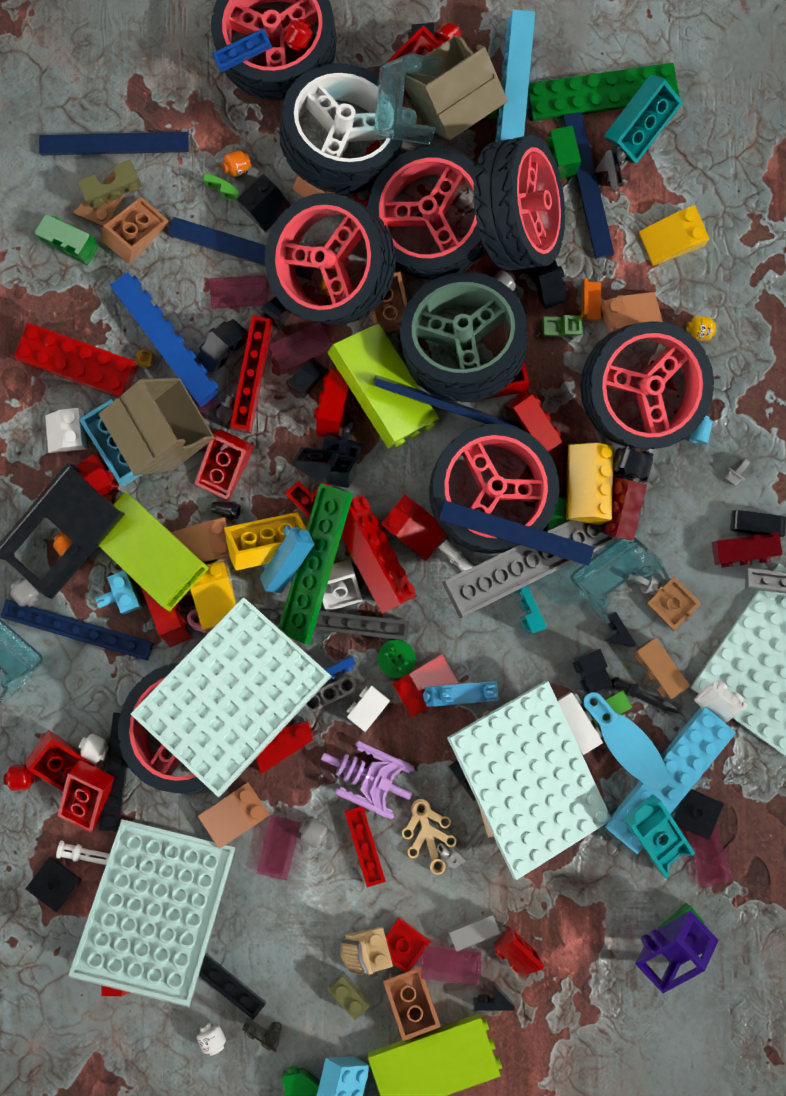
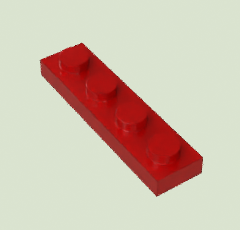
M358 806L345 810L344 812L367 888L386 882L364 807Z

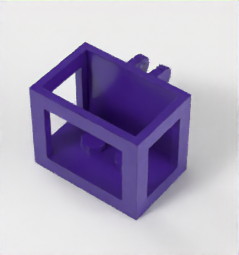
M690 910L660 929H653L650 932V936L647 934L643 935L641 940L644 947L635 964L664 994L704 972L719 940ZM659 954H662L670 962L662 979L646 964L647 961ZM691 960L697 966L674 979L680 965Z

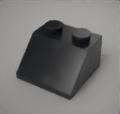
M262 174L236 199L239 208L264 232L271 228L279 216L290 207V203L278 187L265 174Z

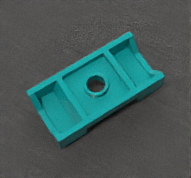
M528 585L515 591L514 593L519 594L521 601H519L523 612L527 611V615L521 617L522 621L520 622L524 633L528 632L530 635L547 628Z
M653 794L623 819L631 833L637 837L649 855V859L656 870L666 879L669 877V866L680 856H693L695 854L663 802ZM664 835V839L659 842V838Z

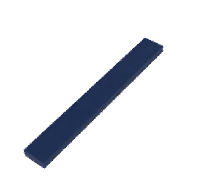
M582 112L564 115V126H573L581 159L576 178L594 257L598 259L613 256V245L597 176L594 173L595 167Z
M188 132L39 135V154L41 156L189 152Z
M173 217L168 232L170 237L260 265H267L265 264L266 245ZM295 266L296 276L311 280L314 268Z
M379 375L374 377L373 381L377 387L484 424H503L520 429L517 423L454 401L443 400L428 392Z
M448 501L443 502L438 519L586 566L590 565L595 548L594 546Z
M8 599L5 600L0 618L146 661L149 660L154 643L26 605L21 607L15 601Z

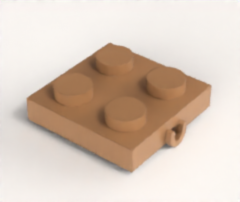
M675 576L664 586H660L656 590L657 593L646 603L673 631L684 621H688L692 617L691 614L701 605L700 601Z

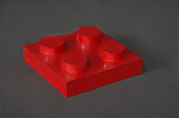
M398 917L385 935L392 963L405 973L413 968L431 943L430 939L401 917Z

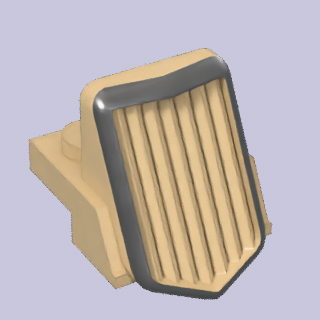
M383 926L346 934V939L341 941V958L350 972L358 975H370L373 972L393 967Z

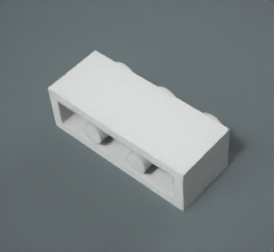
M569 692L557 699L582 755L603 743L601 740L603 737L602 733L591 724L590 721L593 719L588 711H583L581 708L582 701L579 696Z

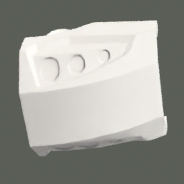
M714 681L694 698V701L701 708L707 707L725 723L741 710H745L748 705L746 702H743L744 699L739 693L728 692L727 685L722 681Z

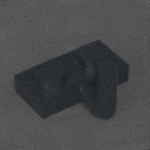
M349 418L347 420L341 437L326 433L322 449L338 451L339 458L355 459L358 463L363 444L349 439L350 431L355 422L354 419Z

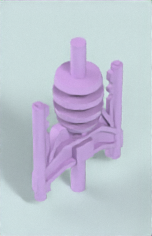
M360 741L355 743L356 747H358L357 750L365 751L367 755L372 754L374 758L382 762H371L367 769H365V761L361 760L357 765V757L355 756L349 761V754H344L340 760L323 753L321 760L338 767L336 776L340 777L341 773H343V780L346 782L351 776L353 777L351 784L354 785L358 780L361 781L359 790L365 798L358 794L353 795L351 791L347 792L342 787L334 790L336 795L391 820L394 819L393 810L386 808L385 801L388 791L408 800L410 799L411 792L392 784L395 775L401 770L406 773L415 770L414 766Z

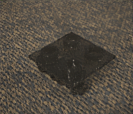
M247 1017L242 1028L245 1031L244 1034L252 1040L257 1039L260 1041L262 1047L266 1050L276 1052L282 1030L281 1024L273 1022L268 1030Z

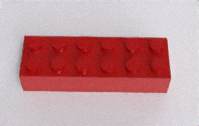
M28 322L14 355V358L22 364L116 398L121 397L131 387L139 367L134 360Z
M363 495L352 498L341 537L383 614L412 600L417 595L415 594L414 586L406 577L405 569L398 562L395 551L390 547L386 534L381 530L377 517L373 515L368 500Z

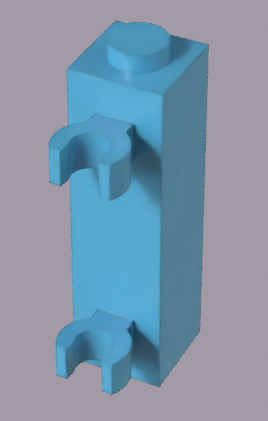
M286 525L283 530L286 538L268 564L262 565L265 570L261 574L260 579L265 591L276 593L284 591L314 546L309 531L299 529L298 526L290 528L289 525Z
M497 681L425 687L423 697L426 706L498 701Z

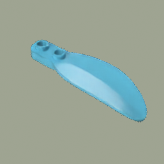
M596 692L588 693L584 698V706L599 723L604 741L618 762L643 784L658 790L666 788L669 782L667 768L648 736L631 720L614 712L600 694ZM592 698L597 700V704L594 706L590 704ZM605 713L610 715L607 721L602 718Z

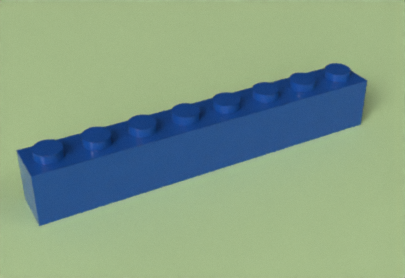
M127 272L110 284L111 288L176 375L181 379L199 406L203 407L219 395L216 390L219 386L213 378H207L205 375L207 370L201 363L197 364L194 359L197 357L190 348L186 350L183 346L186 342L181 335L174 334L172 323L168 319L164 320L161 315L164 313L157 304L153 306L150 302L153 298L148 291L141 290L140 286L142 284L136 275L132 277Z

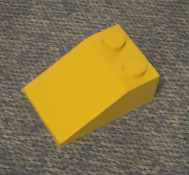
M696 205L678 211L639 231L652 266L702 248L710 240Z
M224 560L208 564L209 569L190 589L203 631L214 628L237 604L229 570Z

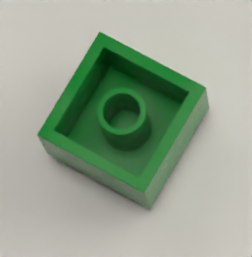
M573 126L550 130L549 137L546 138V145L555 159L560 178L576 176L581 159Z

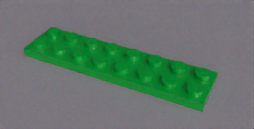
M674 62L529 83L528 97L532 121L563 118L564 115L582 112V115L625 109L650 74L665 79L679 96Z
M322 483L319 485L307 527L314 546L293 576L279 624V629L287 637L309 645L354 494Z

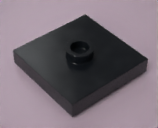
M690 789L681 800L673 819L677 826L706 840H710L724 804L696 790Z
M50 856L25 889L54 912H58L82 879Z

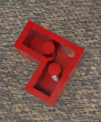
M97 453L77 464V467L83 472V478L103 497L120 488L111 470L107 468L106 462Z
M298 480L285 495L310 520L318 488L311 493Z

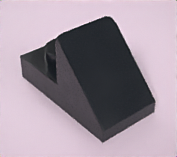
M617 148L607 150L594 173L608 170L607 182L611 185V189L623 186Z
M613 612L606 616L609 628L612 631L615 630L616 633L604 641L627 647L636 646L635 641L618 614Z
M494 982L493 997L482 994L473 998L474 1011H514L513 1001Z

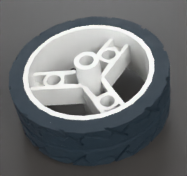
M332 63L308 70L294 81L287 91L283 103L279 136L283 155L287 158V163L303 180H307V183L332 193L353 194L373 187L383 169L399 156L406 130L404 126L406 125V115L402 102L398 99L399 96L392 86L383 78L377 77V74L366 68ZM335 100L356 104L369 113L355 114V109L351 105H338ZM307 109L329 133L322 150L316 148L307 139L299 124V118ZM385 140L379 149L369 155L351 159L341 158L347 150L349 142Z

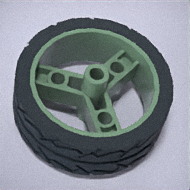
M468 272L450 273L423 285L406 305L401 319L402 324L400 325L404 359L409 373L416 383L430 394L443 400L454 402L479 401L505 389L522 368L527 349L526 314L515 293L501 281L499 282L497 279L485 274L470 272V274ZM461 306L480 308L471 316L459 314L454 320L437 316L441 312ZM504 323L510 335L505 348L490 362L480 365L476 343ZM420 338L455 348L460 369L444 367L432 361L419 346Z

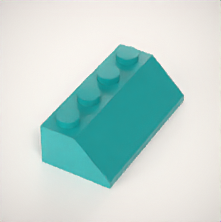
M650 74L606 132L604 138L613 148L617 146L627 154L626 157L637 164L681 107L683 101L665 79Z

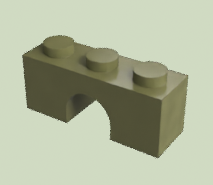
M130 159L113 166L116 176L110 184L100 183L96 174L78 181L90 208L100 207L106 201L119 199L121 195L128 192L133 193L142 187Z

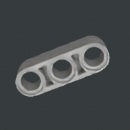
M344 677L319 689L313 696L317 699L318 705L315 708H310L306 703L304 708L313 712L351 694L356 688L355 680L351 677ZM344 680L352 682L353 687L350 691H345L342 688ZM328 688L335 691V697L331 700L325 697V691Z

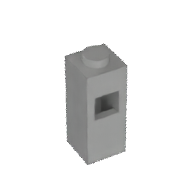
M491 911L449 928L450 935L447 936L450 947H455L457 952L501 933Z

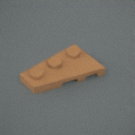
M114 170L102 184H110L114 181L116 176ZM125 194L121 195L119 199L104 202L100 207L90 208L85 200L73 214L103 227L115 217Z

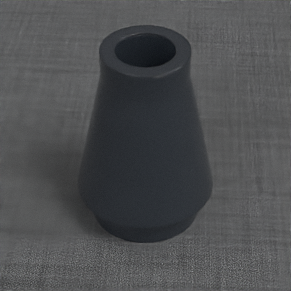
M213 502L211 505V513L230 520L238 519L240 516L241 506L236 502Z

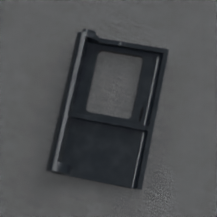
M71 462L65 464L0 542V558L6 560L37 590L50 599L57 595L125 515L82 477L83 472ZM46 517L71 539L72 544L42 579H38L15 557V552Z

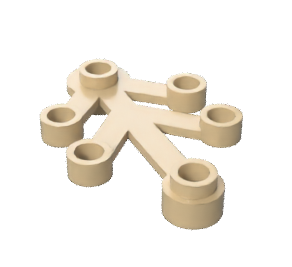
M417 799L411 806L413 816L407 827L402 830V836L404 839H411L414 835L413 830L419 820L422 828L413 845L408 848L407 853L410 858H417L419 849L426 839L432 859L430 870L432 873L440 875L445 871L446 865L439 858L433 836L445 842L448 847H454L457 841L454 835H447L429 824L428 818L439 822L442 828H448L451 825V820L448 816H441L432 811L430 804L426 800ZM419 805L424 806L425 809L423 812H419L417 810V807ZM442 819H448L449 823L447 825L441 824ZM405 830L411 831L409 837L404 835ZM450 837L453 838L454 843L448 844L447 839ZM411 849L417 850V854L414 856L409 852ZM436 862L441 863L439 869L434 868Z

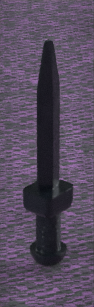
M614 677L611 680L612 687H618L626 691V694L632 698L637 697L664 711L680 712L668 701L640 689L637 684H628L619 680V677Z

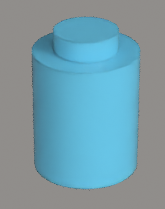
M705 416L699 427L690 434V442L700 445L708 444L713 421L709 420L710 417Z

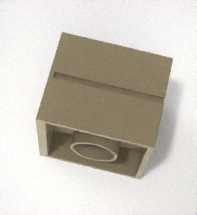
M457 35L399 73L419 118L426 124L428 129L448 140L453 139L508 102L486 48L478 44L476 46L477 51L473 53L464 39Z
M180 378L140 379L124 392L121 397H118L99 413L134 476L174 470L215 439Z

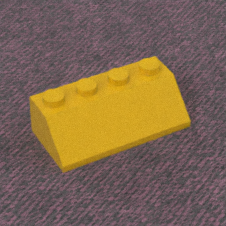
M601 443L569 445L566 519L596 525L612 520L613 446Z
M298 512L224 527L229 556L235 570L268 564L286 538L283 532L286 525H289L290 528L298 526L299 529L306 530Z

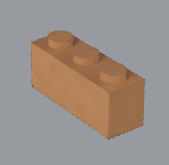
M657 638L650 639L634 651L636 661L640 666L644 665L647 670L646 675L659 686L657 690L663 698L673 699L690 686Z

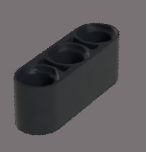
M732 510L730 530L760 535H770L779 532L780 537H785L786 516Z

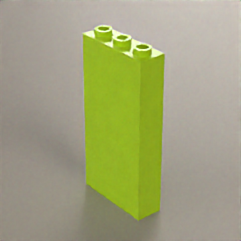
M379 323L332 345L328 355L388 449L393 446L398 448L406 442V439L410 438L413 440L421 434V431L425 430V432H428L435 427L434 423L439 417L431 405L375 386L374 377L379 375L421 390Z
M125 492L117 498L113 505L125 515L98 546L163 608L171 611L209 567L134 497Z
M480 1013L405 1041L401 1040L368 1052V1060L380 1096H447L501 1077L499 1069H502L499 1056H494L493 1050L496 1047L493 1038H488L486 1031L489 1030L486 1018L482 1019Z

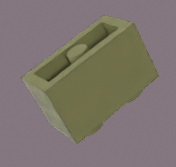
M344 971L329 984L328 991L354 1021L370 1007V1000Z

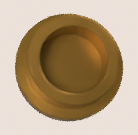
M141 349L136 354V362L139 366L148 368L154 364L155 355L149 349Z

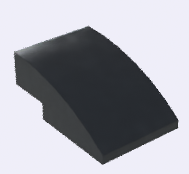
M301 447L292 460V465L306 475L338 487L349 488L357 474V460L338 458V451Z

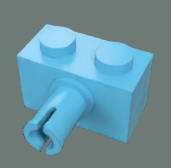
M125 571L107 577L111 592L95 597L96 602H99L97 605L100 609L116 602L122 614H127L143 607L134 581Z

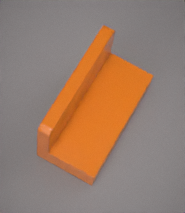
M588 278L583 279L581 283L582 320L600 321L601 282H588Z

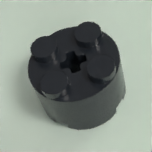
M625 445L624 448L618 447L613 459V475L633 481V479L639 478V482H648L654 454L646 451L638 452L635 447Z

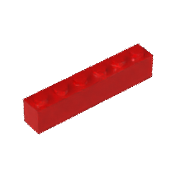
M253 315L251 318L230 424L231 429L236 432L252 434L273 326L270 318Z

